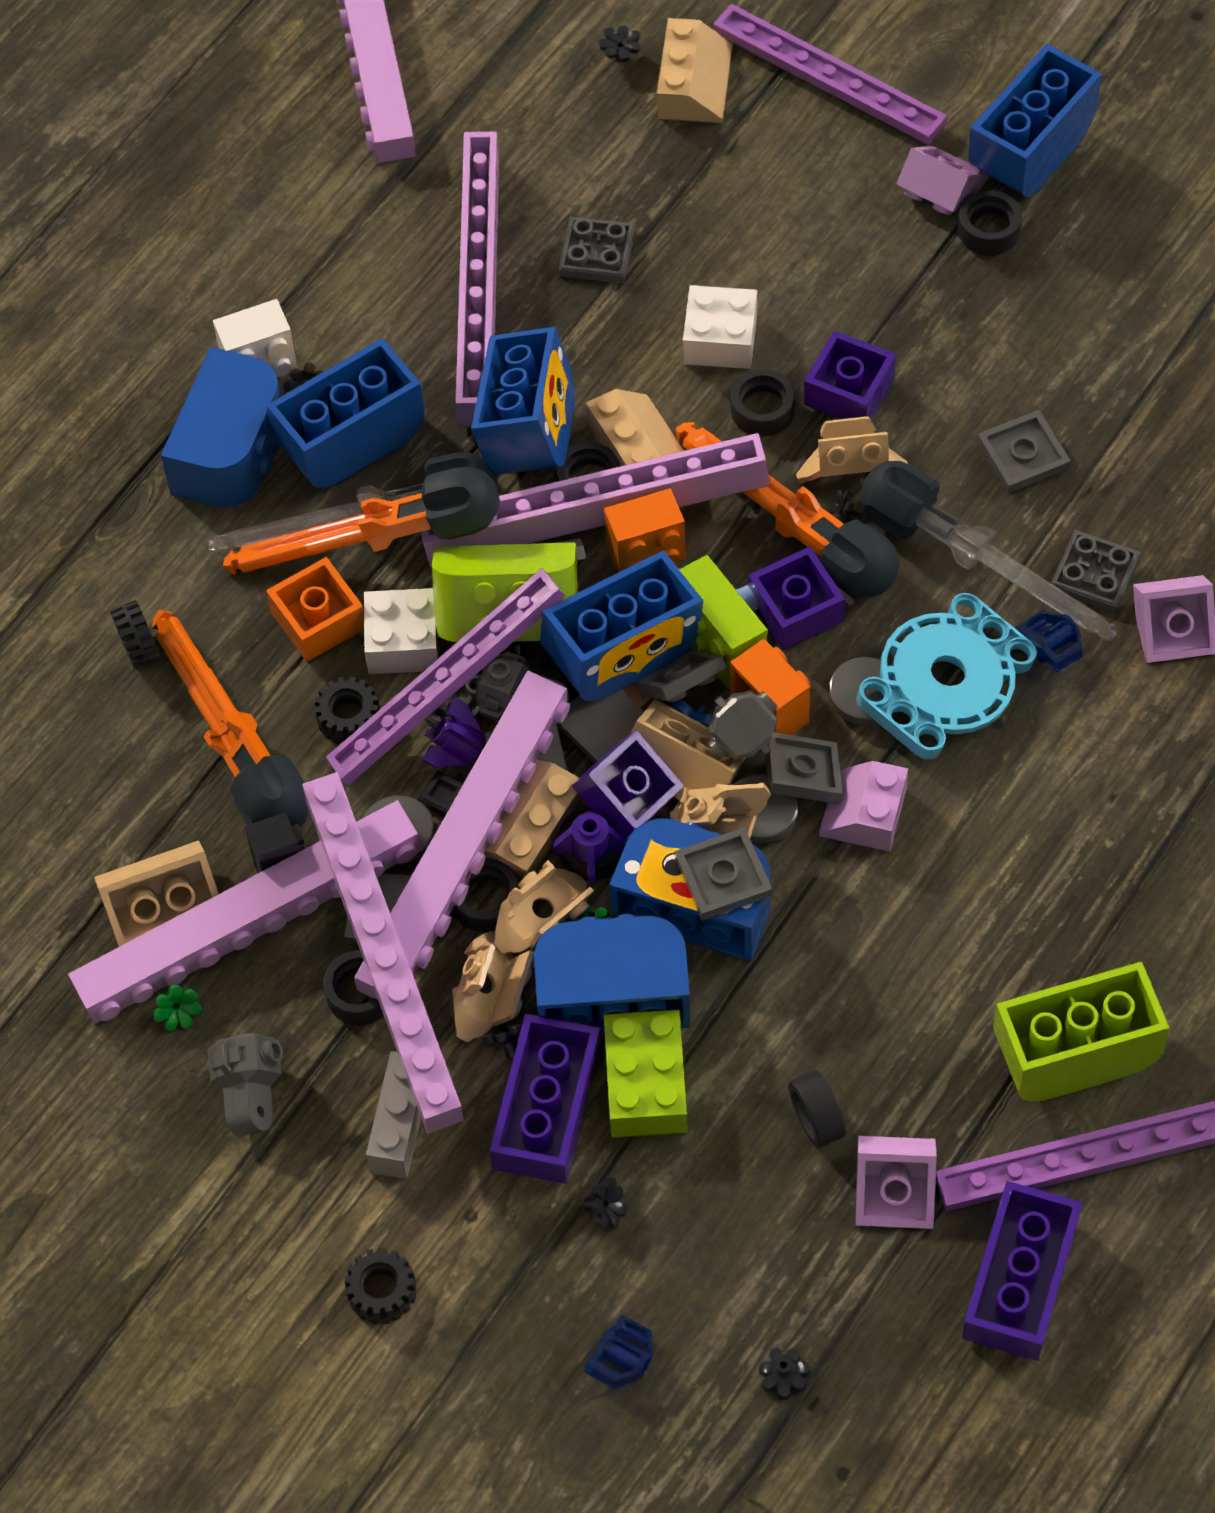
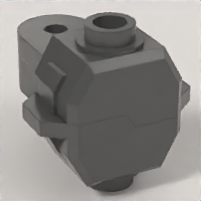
M508 651L505 654L496 656L483 668L477 681L475 692L477 706L482 716L497 721L500 720L526 672H532L525 657ZM541 676V677H543V678H545V679H548V680H550V681H552V682H554V683H556V684H558V685H561V686L565 687L562 683H560V682H558V681H555V680L546 678V677H544V676ZM567 690V703L570 704L569 693ZM569 708V711H568V714H567L565 720H566L567 717L569 716L570 708Z
M751 691L733 693L725 701L720 696L714 700L718 705L715 707L708 729L712 738L708 745L722 760L727 755L732 756L736 760L753 757L760 749L765 754L771 750L767 745L772 739L778 720L773 712L778 706L764 691L759 695L753 694Z
M256 1033L240 1034L217 1040L208 1048L209 1058L206 1066L210 1075V1082L223 1088L225 1119L228 1128L238 1137L269 1129L273 1121L271 1085L282 1074L281 1060L283 1050L279 1040L275 1037Z

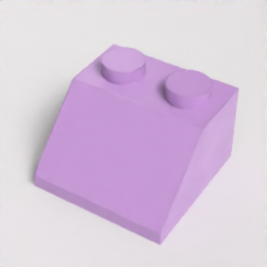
M934 146L914 147L909 152L896 185L905 189L904 194L918 201H922L925 198L934 203L933 208L935 210L951 215L952 212L960 211L962 203L969 196L979 192L989 176L970 166L969 163Z
M1201 575L1133 584L1136 622L1147 663L1215 654L1213 584Z
M870 761L841 769L843 795L839 804L827 802L819 836L890 852L907 790L908 768Z
M858 1136L856 1226L933 1229L937 1157L936 1139Z

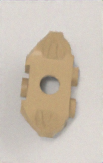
M869 416L831 420L823 423L820 430L821 437L823 438L818 440V448L807 459L796 475L799 482L803 484L819 477L871 472L876 466L886 461H902L907 464L908 461L889 448L887 432L874 433L876 428Z
M764 783L747 785L717 784L716 787L692 790L683 787L671 798L676 803V806L670 812L671 820L682 823L693 822L699 824L705 830L718 834L729 833L745 827L750 838L757 816L766 807L771 793Z
M549 860L546 861L542 866L543 869L538 874L535 871L530 872L518 884L520 889L514 888L508 894L509 897L501 903L494 945L502 954L522 952L528 948L533 949L540 937L548 929L557 924L564 923L569 917L573 921L579 918L590 907L586 901L594 890L591 887L587 889V882L577 873L555 868ZM539 899L549 902L552 906V915L548 918L536 916L532 910L533 902Z
M493 931L480 935L468 946L464 952L468 955V959L464 964L459 986L452 989L455 1035L467 1043L474 1038L483 1036L491 1027L512 1020L518 1015L522 1007L520 997L524 985L529 981L533 971L530 965L534 952L527 951L516 957H513L512 952L502 954L494 945L495 932ZM486 975L492 982V989L488 994L479 991L483 987Z

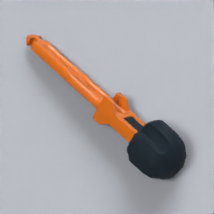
M684 422L676 427L678 442L683 440V447L687 450L722 442L703 427L695 429L694 422ZM770 475L769 486L742 492L776 517L775 530L784 537H795L807 547L811 546L813 551L820 556L821 563L840 589L859 598H869L885 593L894 583L900 567L896 549L886 537L868 524H863L859 520H852L843 524L824 510L813 493L806 488L801 487L797 490V494H795Z
M475 467L452 468L426 476L422 485V493L394 501L378 498L361 501V509L364 514L243 546L236 554L234 550H231L224 558L223 567L227 572L235 575L237 569L245 573L365 541L376 552L387 549L395 538L432 529L434 534L440 539L447 538L449 540L475 534L486 529L498 513L500 499L497 486L486 472Z
M158 610L153 617L152 629L158 630L157 640L211 728L203 737L208 745L224 758L235 776L230 790L235 796L234 804L247 825L286 812L291 825L298 823L299 827H301L306 821L309 808L302 786L304 780L291 759L281 755H270L256 733L258 724L252 714L236 710L179 619L172 617L174 615L172 612Z

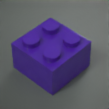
M833 331L804 381V405L839 419L867 416L872 419L895 379L896 354Z
M811 546L748 575V587L754 594L758 606L756 611L782 650L844 622L845 598Z
M635 730L616 743L571 786L594 813L601 815L610 827L624 837H627L638 826L650 819L684 785L640 733Z

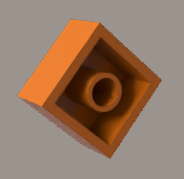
M671 488L604 508L606 547L617 573L663 550L675 565L680 561L686 560L685 521Z
M327 557L266 590L271 614L306 662L364 630L363 605Z
M763 638L730 662V695L747 691L759 695L764 691L778 706L773 711L775 713L774 716L778 719L774 729L775 733L793 735L809 723L810 682L801 671L798 670L796 672L788 664L786 656L778 647H772Z

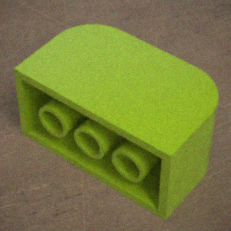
M576 542L435 546L432 559L436 634L442 639L458 642L541 568L551 576L565 594L561 601L577 594ZM542 617L515 641H540Z
M1142 961L997 1003L993 1030L1018 1094L1022 1100L1029 1102L1053 1099L1121 1079L1146 1069L1163 1055L1170 1029Z

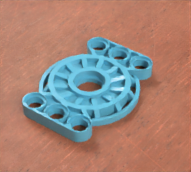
M961 593L953 598L948 613L924 614L908 620L895 630L887 640L881 656V678L869 677L863 680L857 693V704L915 755L923 759H934L942 752L946 741L945 733H971L987 727L1001 716L1008 707L1015 689V674L1025 673L1030 670L1037 651L1029 639L979 598L972 594ZM966 605L973 610L974 615L972 617H963L958 614L956 607ZM938 622V624H930L921 628L919 626L925 623ZM993 627L1000 632L1001 638L989 639L984 635L983 629ZM909 630L910 634L901 643L896 641L899 636ZM1014 649L1022 650L1027 654L1028 660L1024 662L1016 661L1011 657L1010 651ZM889 651H891L892 655L894 656V660L891 666H887V656ZM944 661L955 664L963 671L965 675L964 680L954 686L939 683L931 672L933 663ZM1008 680V692L1004 696L1000 693L1003 682ZM868 689H876L883 695V700L878 702L870 701L864 692ZM998 707L996 711L986 716L992 708ZM898 711L904 712L910 717L911 722L904 725L898 724L892 719L891 714ZM923 734L932 735L937 740L938 745L931 748L926 747L919 741V736Z

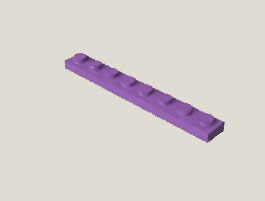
M730 4L713 24V30L726 40L927 145L933 141L946 125L947 115L733 4Z
M541 568L327 755L326 758L334 770L338 772L340 779L349 786L542 617L543 610L561 601L565 594L551 576Z
M1215 1101L937 1170L936 1183L945 1211L1001 1198L1006 1180L1038 1189L1215 1144Z

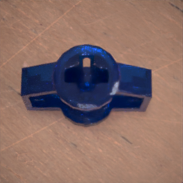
M1041 610L1016 626L1017 630L1034 644L1037 651L1036 658L1042 663L1047 662L1056 672L1061 671L1083 656L1080 630L1075 621L1067 614L1060 615ZM1046 624H1052L1040 633L1035 632ZM1070 642L1076 643L1059 655L1055 653Z
M621 1314L613 1327H610L604 1333L596 1350L585 1363L584 1373L613 1389L639 1381L646 1373L653 1358L652 1331ZM622 1333L646 1345L647 1350L645 1351L621 1338L620 1335ZM606 1360L627 1373L621 1375L601 1364V1362Z

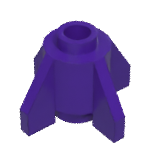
M453 697L445 712L446 715L452 718L449 719L444 716L435 728L427 729L424 734L436 746H429L423 762L434 768L467 766L473 761H477L486 745L484 743L485 735L468 705Z
M586 811V813L579 815L573 821L572 826L554 840V855L573 854L574 852L575 856L587 863L588 883H596L595 862L604 858L608 850L610 853L623 852L628 839L610 827L601 815L593 811Z

